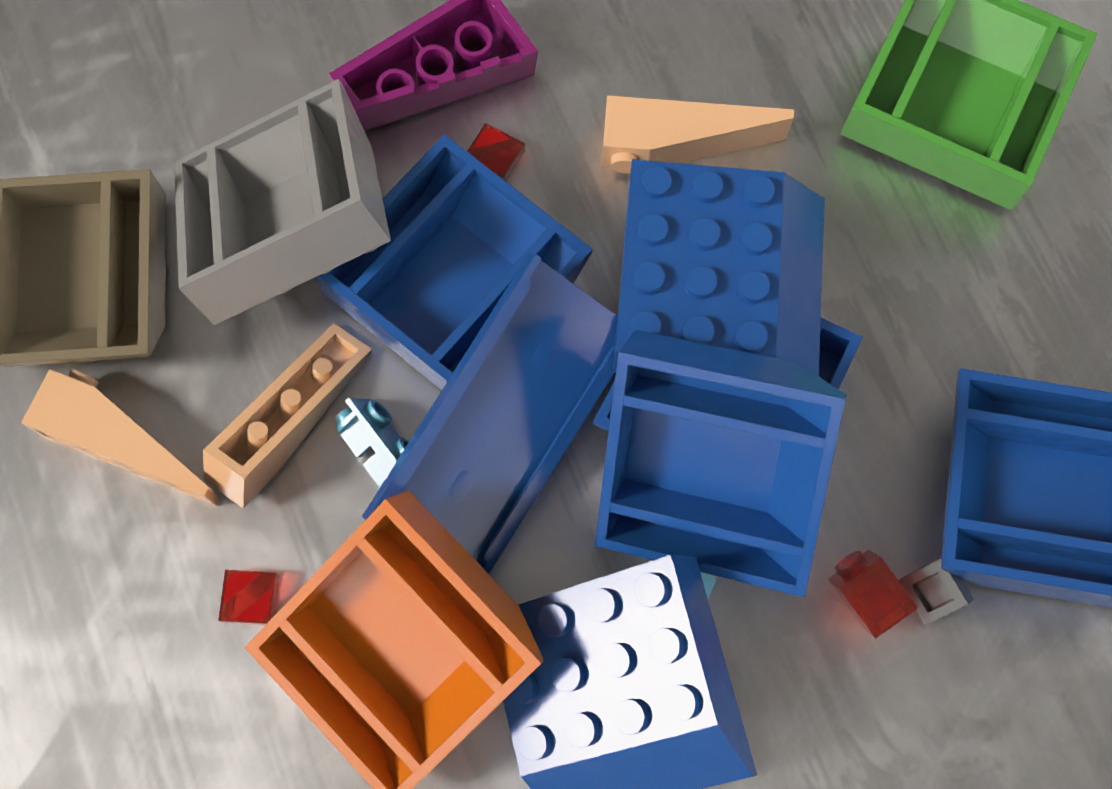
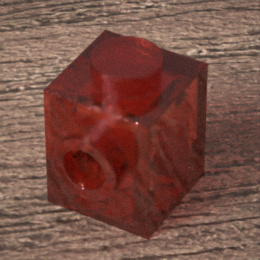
M869 549L863 554L861 551H855L844 557L835 566L837 573L828 578V581L863 629L875 639L918 609L882 557Z

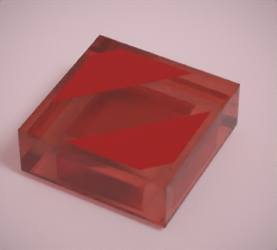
M485 123L467 152L504 181H507L525 152V143Z
M225 570L218 621L230 624L265 626L275 616L279 575L272 572Z

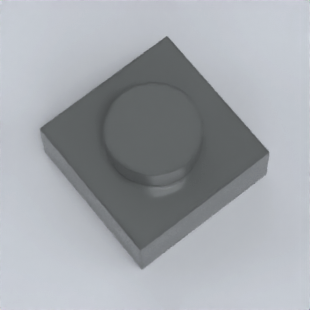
M942 557L898 580L924 626L969 605L974 600L962 578L941 570Z

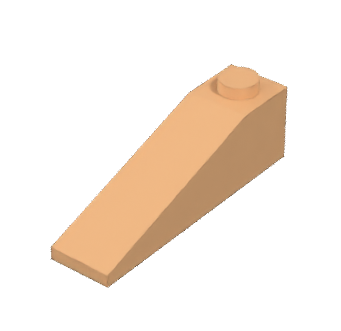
M607 95L601 167L612 168L619 173H630L632 159L684 163L784 141L794 119V109Z
M333 323L203 449L204 481L244 508L279 472L370 357L372 348Z
M49 369L21 422L23 425L42 437L212 505H218L221 497L97 389L99 382L96 379L72 369L68 376Z

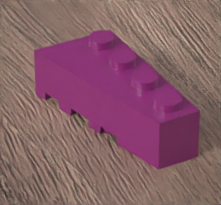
M449 0L329 73L330 82L339 79L343 84L364 131L533 76L539 51L501 0Z

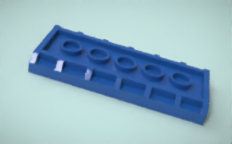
M532 253L527 255L362 515L366 520L385 499L409 490L488 574L493 569L615 372L613 371L617 315L541 261L542 258Z

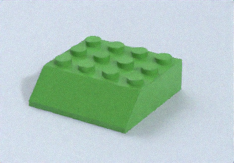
M905 0L840 135L1012 210L1032 186L1097 37V33L1020 0Z

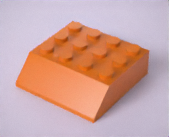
M409 490L385 499L244 647L373 789H413L544 661L519 605Z

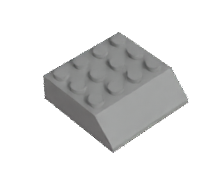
M339 79L174 161L179 290L213 325L240 315L266 300L282 295L314 277L326 274L335 267L362 254L372 252L379 246L391 241L372 146Z

